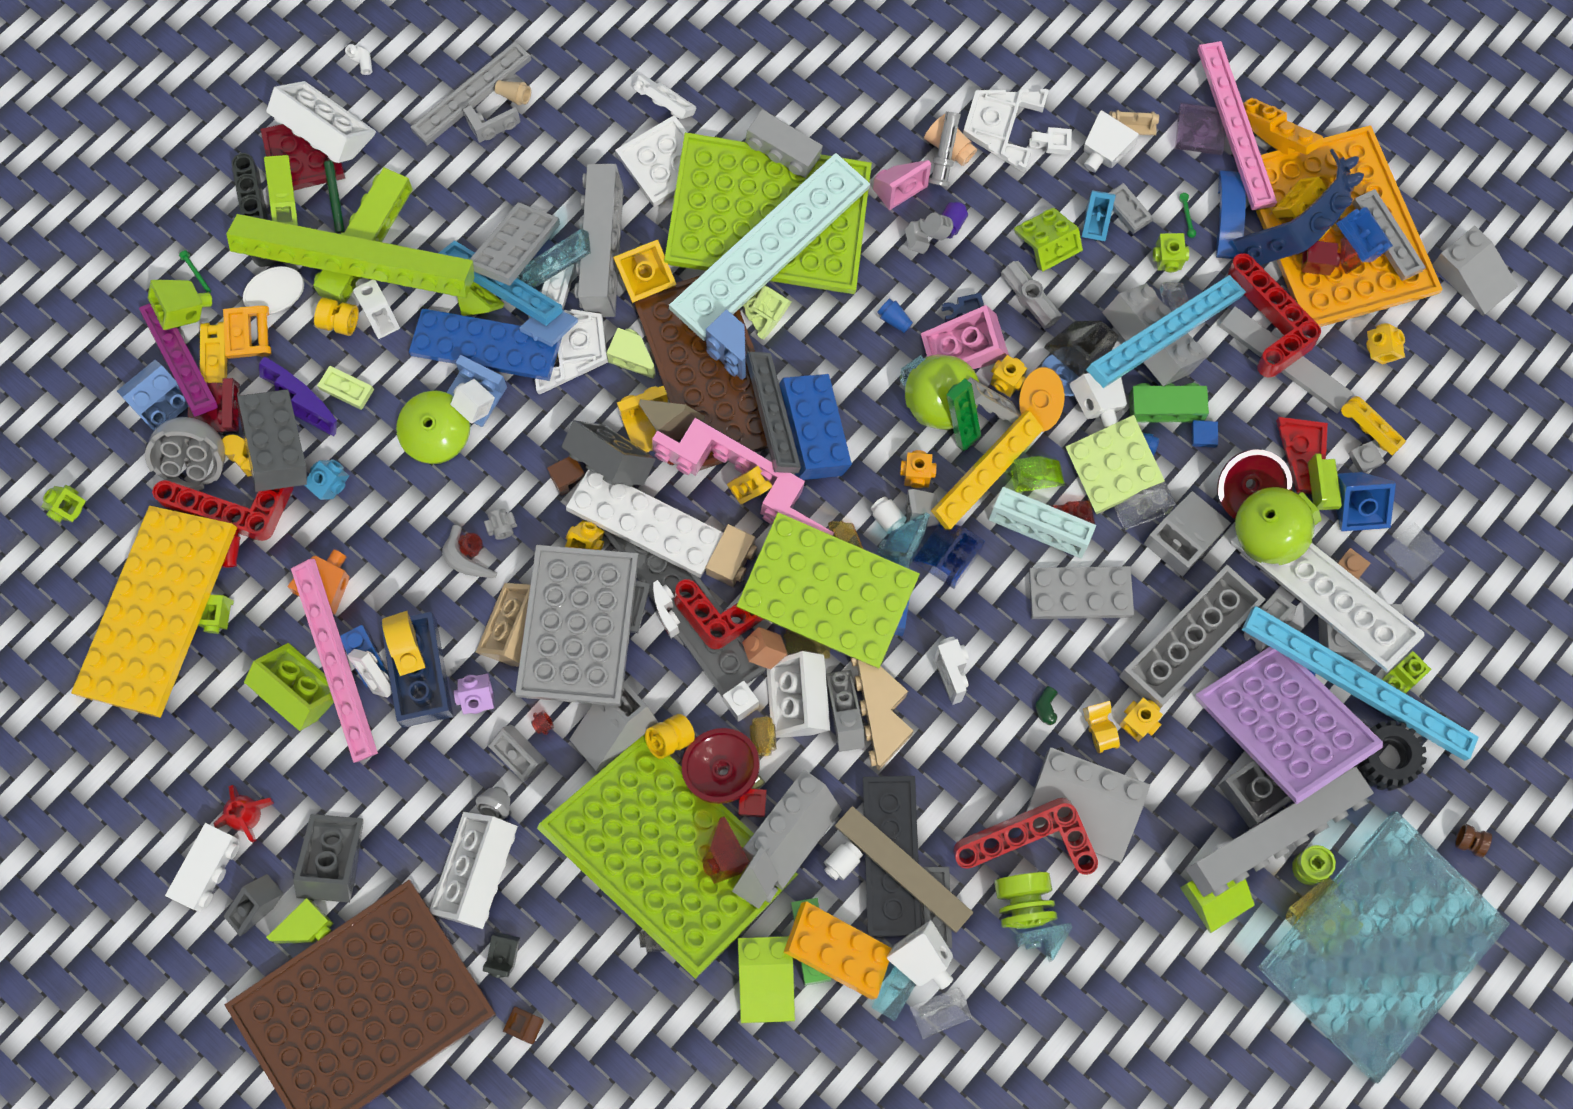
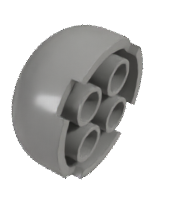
M190 417L173 418L159 425L152 433L145 450V461L150 472L154 471L166 481H171L194 490L204 489L203 484L217 481L221 475L226 458L225 446L218 432L209 424ZM213 460V469L207 476L211 461ZM185 461L189 462L186 470L187 476L198 482L189 483L178 477Z

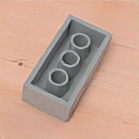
M1145 283L1119 293L1102 313L1127 341L1171 313V310L1158 298L1154 289ZM1187 333L1144 361V364L1162 386H1166L1190 375L1208 356L1204 353L1200 344L1195 342Z

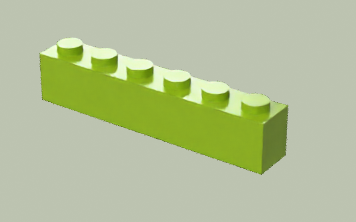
M383 167L380 174L374 177L368 194L366 193L362 197L361 206L358 211L352 214L345 233L341 234L382 242L413 190L409 178ZM322 270L315 276L313 286L319 296L336 300L340 305L342 302L347 303L356 287V282L361 277Z

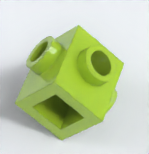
M1184 233L1159 235L1155 244L1156 247L1153 248V261L1157 262V270H1165L1169 273L1182 270L1185 261L1189 260V247H1185Z
M68 485L64 487L54 486L43 496L44 502L41 508L48 511L46 515L59 523L61 520L73 522L81 513L86 500L79 497V492Z

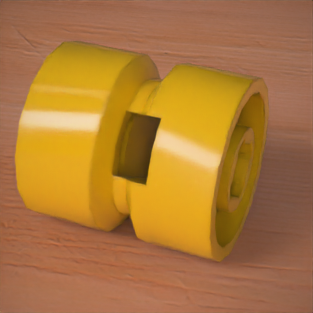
M322 297L315 310L314 325L316 328L327 331L334 329L336 333L351 336L358 322V307L344 302L339 305L336 300Z
M676 714L663 722L657 723L646 729L645 732L646 744L650 752L658 759H663L673 754L675 750H681L689 746L695 739V733L690 721L682 714Z

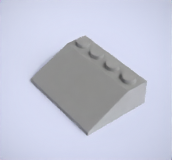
M1050 747L1044 758L1026 812L1057 798H1067L1076 808L1095 854L1121 863L1142 812L1150 784ZM1060 808L1057 816L1062 818L1068 816L1070 808ZM1043 817L1036 818L1033 826L1036 828L1044 826L1046 819ZM1059 831L1048 835L1063 841ZM1072 831L1068 835V840H1078L1081 833L1079 831Z

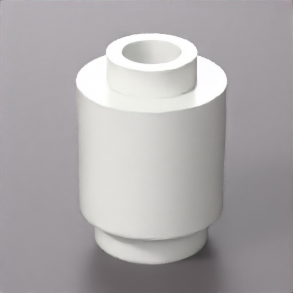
M882 497L872 505L873 517L887 534H897L905 528L907 518L892 500Z
M847 841L844 845L840 844L824 861V864L827 866L824 870L835 881L838 878L844 880L860 863L859 859L863 854L854 844Z

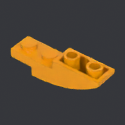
M1250 98L1243 103L1252 131L1277 150L1287 155L1294 151L1307 155L1323 145V136L1287 121V112L1254 98Z

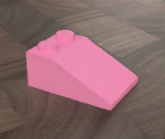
M987 305L921 333L927 357L936 354L955 356L967 362L973 369L989 366L1009 355L997 314Z

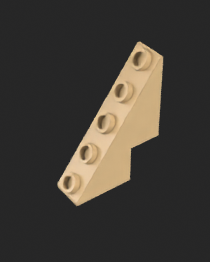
M851 657L852 666H857L858 676H855L857 691H862L863 700L859 701L861 715L866 716L868 725L864 726L866 741H871L873 749L869 751L871 766H876V769L879 771L913 734V730L893 712L906 698L908 691L881 666L877 669Z

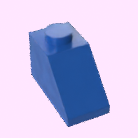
M363 625L340 636L347 654L354 649L371 652L377 659V666L389 676L369 632ZM359 674V676H360V678L362 679V681H363V683L365 684V686L368 687V685L366 684V682L364 681V679H363V678L361 677V675Z

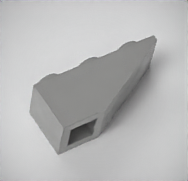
M851 670L826 673L839 752L865 748L864 727Z

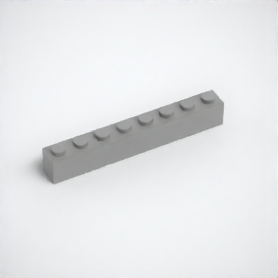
M1354 767L1300 803H1294L1186 868V871L1203 897L1212 892L1216 897L1229 889L1227 886L1228 882L1233 880L1237 884L1250 876L1247 871L1251 868H1254L1257 872L1270 864L1267 859L1272 855L1276 859L1290 852L1287 846L1294 843L1298 847L1310 839L1307 835L1313 831L1317 835L1329 828L1327 822L1331 819L1337 823L1349 815L1346 811L1352 807L1356 811L1368 804L1366 798L1374 794V792L1357 767Z

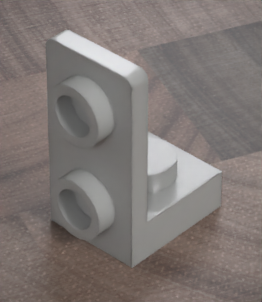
M472 105L463 109L466 121L479 143L494 138L496 134L502 131L513 129L521 122L518 110L515 107L486 122L480 112H475Z

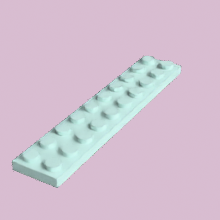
M835 153L670 303L669 309L705 341L706 328L726 309L732 315L860 198L870 188V183Z

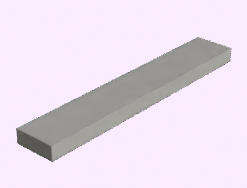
M516 41L513 42L410 127L412 132L428 146L464 116V108L470 105L474 108L495 91V85L498 80L507 81L531 61V56Z
M1234 307L1219 325L1221 329L1259 357L1262 356L1266 348L1279 340L1278 337L1237 307ZM1304 356L1281 372L1335 413H1338L1353 395V392Z

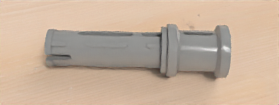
M949 111L945 113L937 156L933 158L934 169L932 178H929V183L949 186L950 167L954 164L951 159L961 115L959 113Z

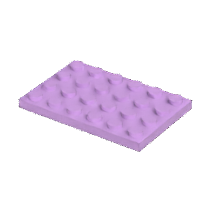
M1268 647L1196 694V700L1296 804L1383 748V741L1306 667L1272 647Z

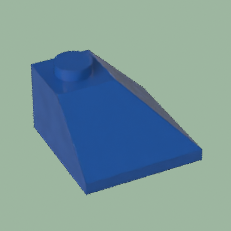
M1363 472L1337 474L1342 504L1341 508L1337 509L1340 530L1356 531L1391 528L1396 483L1392 480Z

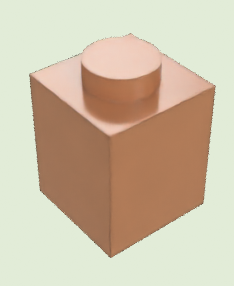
M758 627L742 642L748 661L770 670L788 655L781 635Z

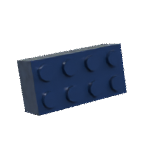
M432 612L409 616L416 633L418 647L425 662V668L400 676L394 659L390 655L382 622H380L396 720L402 728L454 717L437 619Z

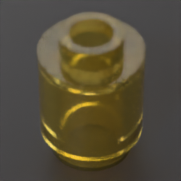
M770 717L753 718L752 725H750V740L761 757L770 756L772 751L777 750L776 727Z

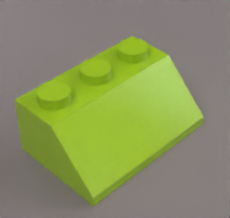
M289 643L254 660L244 681L249 688L299 731L317 722L334 703L325 674Z

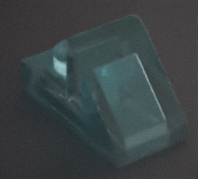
M1071 923L1020 933L1015 936L1017 946H1025L1026 950L1042 947L1041 942L1044 941L1048 961L1051 962L1071 931Z

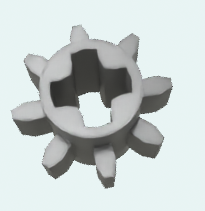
M497 509L488 514L489 520L484 521L489 536L494 535L497 540L510 537L514 533L512 528L517 527L513 513L507 514L505 509Z

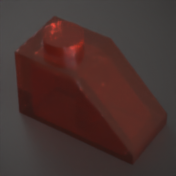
M725 816L721 817L714 827L702 859L704 871L710 876L714 884L742 874L749 863Z

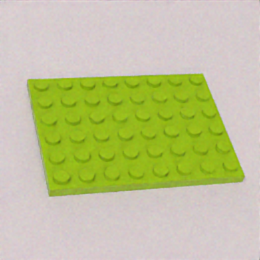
M685 132L664 262L672 266L707 271L832 156L821 155L808 176L804 178L801 175L793 174L789 168L781 163L773 162L761 151L752 149L746 142ZM842 158L868 182L870 181L871 162ZM868 190L770 281L855 294Z
M645 734L540 822L537 827L544 836L695 979L783 891L774 885L778 890L770 903L764 901L759 909L732 892L748 866L739 857L744 846L754 833L723 804L709 803L696 797L685 784L682 767L670 755L663 759L655 757L646 744ZM796 872L784 889L797 877L798 874Z

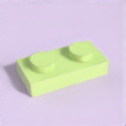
M332 366L328 367L317 385L319 390L360 410L363 409L374 391L371 385Z

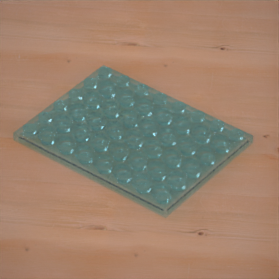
M1392 811L1258 968L1373 1083L1378 1084L1510 923L1397 811Z

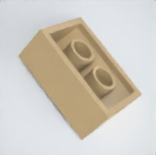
M504 583L476 653L511 666L519 667L531 585Z

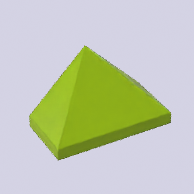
M474 281L466 298L457 296L462 316L487 313L504 306V303L493 293Z

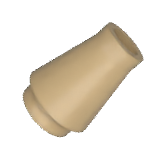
M498 80L495 85V93L517 105H526L531 98V87L527 86L525 82Z

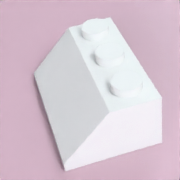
M801 651L785 656L771 670L767 669L772 738L810 736L830 731L824 655Z

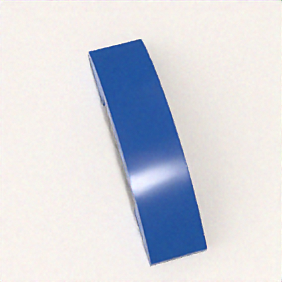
M1220 170L1218 183L1220 212L1216 258L1234 259L1240 253L1233 239L1244 236L1246 191L1239 172Z

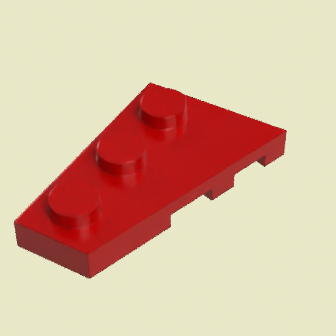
M1278 417L1276 422L1296 492L1312 494L1308 462L1315 454H1321L1322 459H1326L1328 423Z

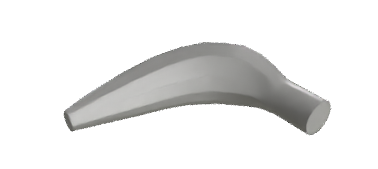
M453 525L450 536L442 550V555L447 564L457 572L465 575L496 578L497 572L470 560L462 553L459 547L462 528L458 525Z

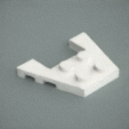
M1020 89L1019 92L976 90L963 134L1018 170L1025 172L1031 149L1009 144V137L1018 107L1043 112L1049 90L1040 89L1039 92H1029V89Z
M573 309L571 311L564 310V312L578 318V323L562 337L558 350L560 366L553 368L550 381L535 379L538 394L549 391L608 363L602 314Z

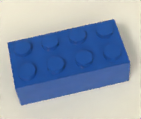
M829 374L783 378L779 386L801 466L800 471L795 473V476L802 480L842 476L852 465Z

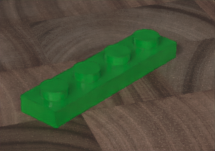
M965 378L959 384L953 385L946 394L956 444L963 452L981 437L973 387Z

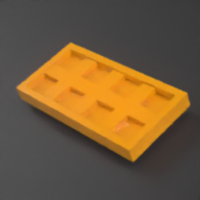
M805 901L799 907L784 953L873 1000L878 998L889 964L887 956L892 948Z

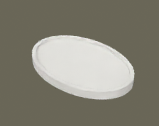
M289 267L267 269L256 275L247 284L243 293V302L246 307L268 306L269 315L279 313L292 306L299 299L304 289V279L298 271Z

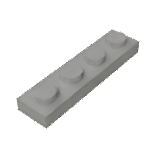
M1376 189L1355 198L1352 202L1354 207L1358 208V210L1367 207L1392 243L1393 247L1384 254L1400 279L1403 281L1423 272L1426 268Z

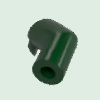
M1050 686L1045 688L1035 706L1039 719L1047 725H1053L1057 721V714L1054 713L1051 703L1058 692Z

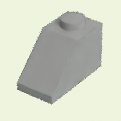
M916 489L908 490L905 510L909 529L939 524L938 519L931 512L938 504L936 494Z
M759 848L732 892L758 909L764 901L771 902L778 890L774 885L779 879L769 856L763 848Z

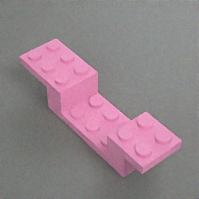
M695 418L680 443L659 431L654 435L652 445L655 456L665 463L671 461L676 464V468L686 475L691 473L696 476L711 451L714 453L713 456L721 462L726 463V461H729L736 465L735 469L742 474L758 465L762 470L761 474L766 481L769 480L772 484V488L762 503L760 513L764 515L763 519L773 524L779 512L833 536L834 532L792 509L802 493L804 480L792 473L774 472L771 461Z

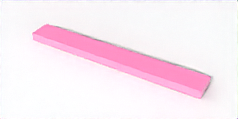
M1222 42L1201 44L1197 50L1251 209L1257 210L1274 207L1277 201Z
M308 559L291 568L353 763L360 762L378 754L316 561L315 559Z

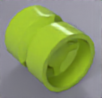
M1314 845L1308 847L1295 857L1292 863V870L1294 876L1301 883L1315 885L1333 874L1336 861L1329 849L1324 846Z

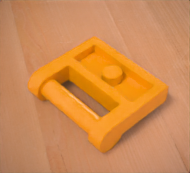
M268 306L223 309L225 356L228 359L271 356V347L268 345ZM252 316H257L259 346H252Z

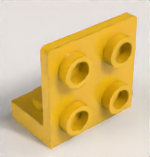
M1319 176L1300 179L1272 212L1276 218L1293 217L1295 219L1310 207L1328 188Z

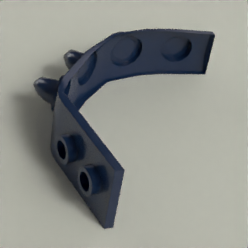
M1331 149L1330 152L1338 168L1336 180L1329 188L1291 222L1233 239L1239 253L1250 255L1259 265L1299 254L1313 246L1339 219L1346 207L1352 204L1351 191L1354 190V187L1364 177V173L1361 172L1350 174V169L1358 164L1359 157L1339 158L1336 152Z

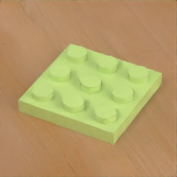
M1134 415L1066 446L1096 514L1166 483Z

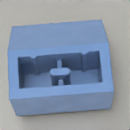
M726 309L706 328L707 353L714 360L717 361L719 359L725 364V369L732 376L737 375L743 380L746 377L744 324Z
M156 360L117 390L119 395L153 431L162 423L177 417L188 407L175 379Z

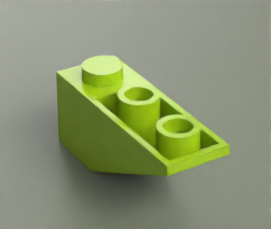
M289 156L264 157L272 221L298 226Z

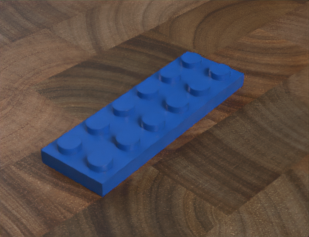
M422 309L409 354L413 357L456 364L457 359L462 355L492 371L550 381L562 338L551 347L539 340L534 341L533 337L520 332L519 328L521 326Z

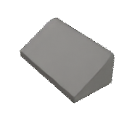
M513 725L503 727L488 745L523 782L546 761Z

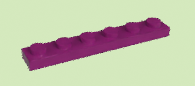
M151 304L139 307L140 313L193 416L196 417L218 408L177 327L163 330Z

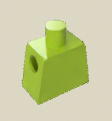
M150 280L148 300L163 330L196 323L200 320L202 308L212 306L211 294L209 292L197 293L193 283L189 280Z

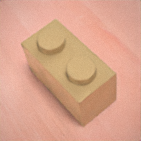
M728 524L705 567L706 575L731 587H734L736 581L741 582L746 572L744 566L748 559H753L758 548L755 546V536Z

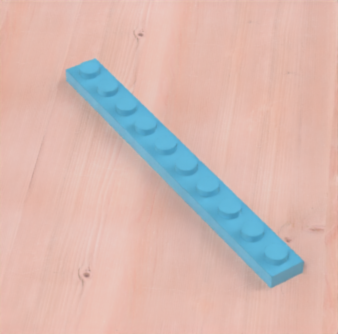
M1228 275L1091 363L1086 370L1105 388L1240 299L1246 291Z
M1257 606L1251 609L1242 628L1244 632L1399 723L1407 724L1406 727L1413 728L1416 733L1462 760L1466 761L1471 758L1479 738L1478 736Z

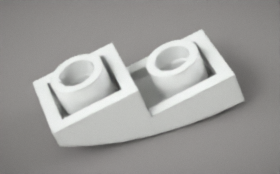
M657 580L653 583L656 608L662 625L670 638L679 633L677 625L680 623L672 610L667 612L673 608L672 598L674 595L666 584L662 586Z

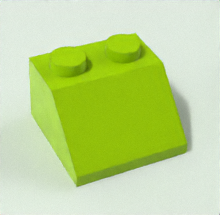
M1246 879L1237 884L1233 880L1228 882L1227 886L1229 889L1216 897L1213 892L1203 897L1193 880L1180 888L1209 933H1212L1255 905Z

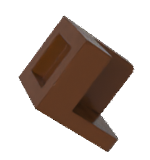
M567 457L547 468L549 476L560 496L570 492L568 485L585 476L578 461L571 457Z

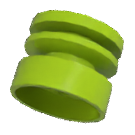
M1050 873L1019 874L994 881L997 899L1010 901V905L999 909V914H1012V917L1000 920L1001 927L1027 929L1043 926L1047 922L1057 919L1055 911L1044 912V909L1055 906V901L1042 900L1041 895L1053 890Z

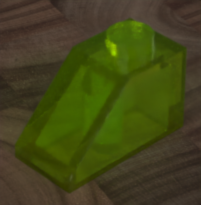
M1035 456L1015 459L1010 470L1015 492L1064 485L1060 461Z

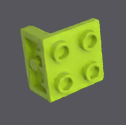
M1055 208L1045 210L1040 215L1026 220L1014 228L1015 233L1034 249L1037 268L1042 272L1083 251L1079 227Z

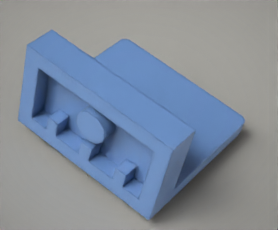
M460 355L456 361L459 374L447 393L454 396L453 392L459 384H465L475 379L492 394L495 399L488 415L473 422L483 427L507 389V385L502 375Z

